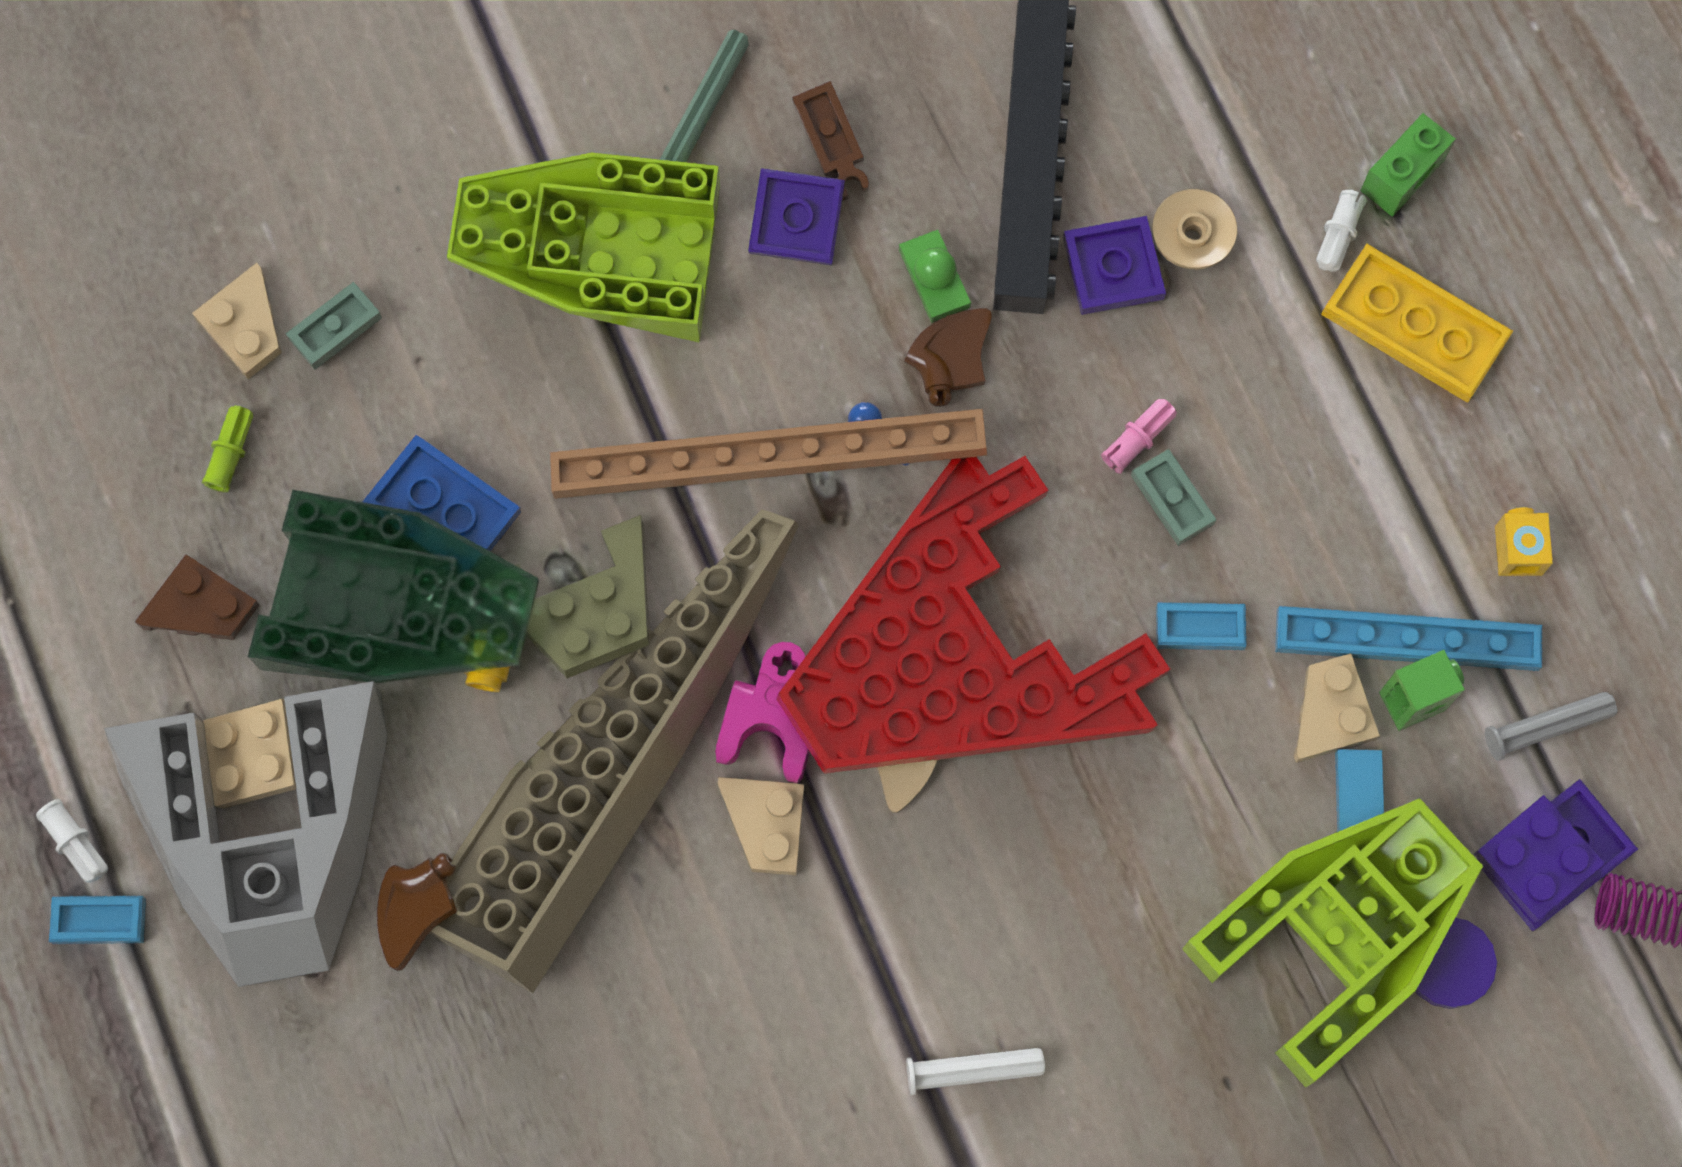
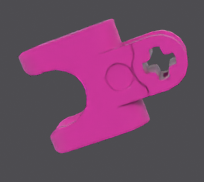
M780 642L772 645L763 657L756 685L735 680L716 744V763L730 765L736 762L743 742L756 732L766 731L776 734L785 745V755L783 758V775L785 779L794 783H799L802 780L810 751L776 700L778 693L806 657L799 646L791 642ZM784 660L791 661L793 670H788L786 676H780L778 674V667H782Z

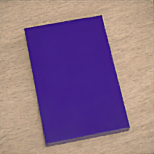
M1581 779L1550 802L1605 862L1599 870L1544 917L1534 923L1482 864L1483 872L1532 932L1638 850Z

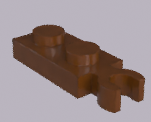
M826 82L793 96V104L825 177L837 172V179L845 180V184L849 180H857L863 192L868 191L869 182L867 176L863 171L854 166L864 161V156L832 82ZM844 187L843 200L848 199V192Z

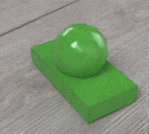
M939 230L899 244V252L931 323L971 307V301L958 275L955 260L948 252Z

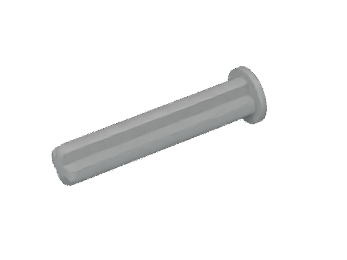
M1602 692L1497 729L1493 726L1486 727L1485 739L1487 746L1497 761L1503 760L1506 753L1614 717L1618 712L1616 701L1613 695H1610L1608 692Z

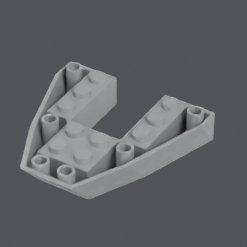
M374 681L284 697L302 828L220 842L204 723L195 713L104 728L121 783L182 907L238 987L329 971L362 874L388 737L382 694Z

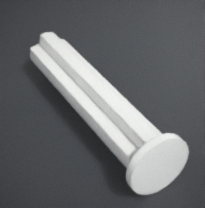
M1033 1048L913 1062L912 1058H906L910 1095H916V1090L1041 1076L1045 1072L1044 1055L1041 1049Z

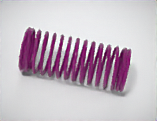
M1609 873L1601 884L1596 900L1595 926L1598 930L1602 929V931H1605L1610 926L1613 934L1620 928L1623 936L1631 931L1633 938H1636L1641 933L1643 941L1648 939L1651 934L1653 943H1656L1661 937L1663 946L1667 945L1671 940L1673 948L1679 946L1680 942L1682 947V924L1675 942L1676 928L1682 911V901L1678 907V896L1682 895V890L1676 892L1672 887L1666 890L1662 885L1655 887L1652 882L1646 885L1642 880L1635 882L1632 877L1625 880L1622 875L1618 876L1617 874ZM1631 882L1633 887L1627 897V885ZM1641 884L1643 889L1637 899V887ZM1651 887L1653 892L1647 902V890ZM1661 889L1663 894L1658 902L1657 892ZM1672 892L1673 897L1668 904V893ZM1621 897H1622V904H1621L1620 914H1619V917H1618L1617 924H1616V926H1615V919H1616V914H1617V910H1618V905H1619V902H1620ZM1632 899L1630 917L1625 929L1626 916ZM1643 899L1640 920L1635 931L1636 918ZM1653 901L1651 919L1645 934L1646 921ZM1663 904L1661 922L1655 937L1656 923ZM1673 906L1672 921L1665 940L1667 921Z

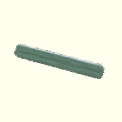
M733 29L727 33L660 160L687 161L749 46L747 35Z

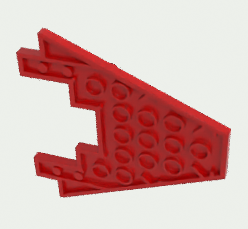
M977 456L951 459L778 693L776 700L824 774L1147 734L1158 726L1137 692L1167 675L1170 667L1146 633L1074 675L1050 639L1013 660L967 592L970 588L997 574L1001 568L980 534L1043 499L1049 491L1026 456L1019 458L991 475L987 473Z

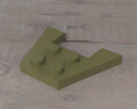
M641 515L601 530L603 540L614 562V567L538 598H533L520 564L478 580L481 588L567 679L649 645L644 524Z

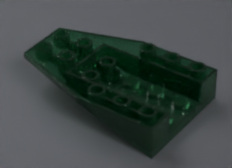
M292 489L281 530L289 540V545L269 616L258 615L247 656L260 670L385 683L519 665L539 585L537 577L419 512Z

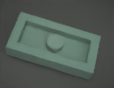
M352 282L289 330L286 335L294 347L312 368L316 370L381 320L382 316L360 288Z
M1169 449L1132 470L1131 477L1178 546L1215 524L1217 519Z

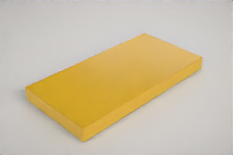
M1369 244L1365 245L1321 313L1322 316L1467 403L1513 333V330Z

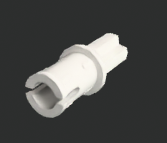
M1343 190L1340 193L1332 219L1325 223L1324 230L1326 235L1316 258L1319 268L1324 271L1336 272L1340 269L1349 243L1357 237V230L1355 228L1363 207L1367 202L1364 195H1361L1358 202H1355L1359 194L1357 191Z
M60 799L47 803L37 812V819L42 822L57 843L56 851L59 854L66 855L85 882L97 881L108 871L107 864L87 838L89 832L85 828H79Z

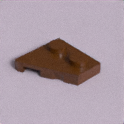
M185 554L136 619L135 623L143 630L152 631V628L177 631L178 634L197 636L205 634L210 635L212 638L234 640L259 607V603Z

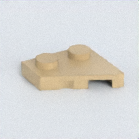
M258 263L250 267L192 313L196 321L247 379L251 378L282 353L278 334L274 326L272 307L265 286V276Z
M1352 654L1309 665L1306 669L1304 700L1301 705L1298 741L1294 752L1295 762L1298 763L1336 752L1338 749H1347L1377 740L1380 735Z

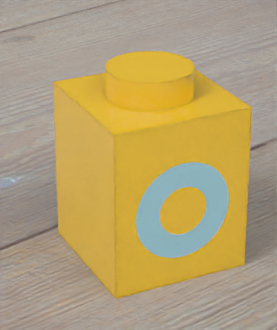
M1521 507L1511 509L1501 517L1495 525L1499 576H1542L1553 564L1549 513H1534L1532 508Z

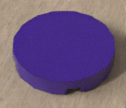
M1455 918L1416 989V994L1431 1005L1447 1009L1470 1005L1484 996L1495 980L1497 967L1493 944L1484 931L1468 920Z

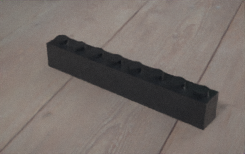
M1018 0L993 310L1043 314L1046 300H1054L1056 275L1048 274L1049 260L1057 261L1059 235H1051L1052 221L1060 222L1062 196H1055L1054 192L1055 182L1063 183L1065 157H1057L1058 144H1066L1068 119L1060 118L1061 105L1068 106L1071 85V81L1063 80L1064 67L1071 68L1073 57V43L1066 42L1067 30H1074L1076 5H1069V0Z

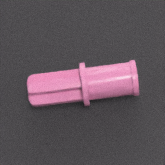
M1165 399L1156 400L1134 423L1128 422L1125 425L1126 430L1101 454L1103 461L1112 470L1114 469L1116 473L1121 474L1144 449H1150L1153 446L1152 440L1176 417L1177 412L1175 408Z

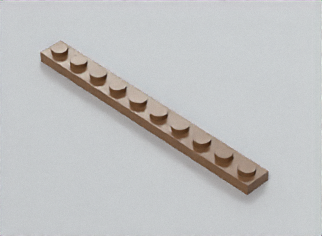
M983 409L550 452L551 489L554 498L557 499L986 456L987 446Z

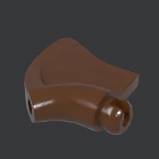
M972 309L942 318L922 331L911 345L904 362L920 372L925 392L929 395V402L933 406L941 407L948 405L952 400V390L985 385L986 380L981 362V350L992 318V313L989 309Z
M446 853L438 854L435 859L428 858L410 869L392 865L385 873L378 897L377 926L385 959L389 967L396 971H401L406 967L422 941L435 926L457 913L454 900L446 884L447 877L455 873L456 866L451 864L453 860Z

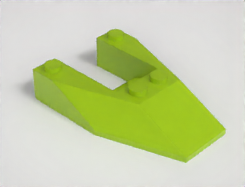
M1419 798L1288 852L1194 935L1182 950L1204 975L1214 983L1283 920L1290 924L1347 987L1275 1052L1305 1087H1308L1416 991L1483 866Z

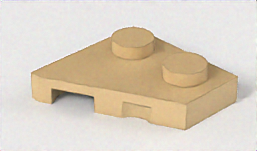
M718 777V788L730 814L751 871L796 876L804 784Z

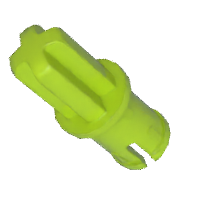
M237 405L231 406L228 409L219 438L212 441L211 444L214 451L201 482L204 486L219 492H229V486L239 458H243L246 453L242 448L254 417L253 412L249 409Z

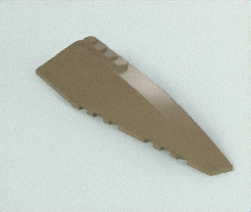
M761 509L723 549L725 556L715 566L711 568L705 567L694 579L698 584L681 602L675 599L663 611L666 617L653 631L649 629V645L619 657L597 680L599 687L590 697L583 700L580 698L568 710L572 715L554 734L549 730L536 743L540 749L526 763L520 760L510 770L452 859L451 864L456 866V871L453 875L447 877L446 884L454 900L457 913L439 923L429 934L498 976L534 993L659 796L716 698L782 565L799 526L796 521Z

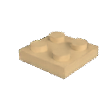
M284 699L203 720L215 807L224 809L296 789Z

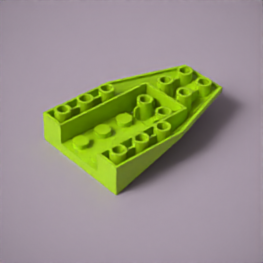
M591 152L459 178L447 260L569 314L700 343L720 193L719 166Z

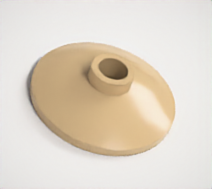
M1187 189L1170 195L1160 204L1154 215L1152 235L1160 253L1171 263L1186 269H1205L1220 263L1229 255L1237 237V222L1231 208L1219 196L1205 190ZM1189 230H1194L1200 235V238L1192 240L1186 237L1185 233Z

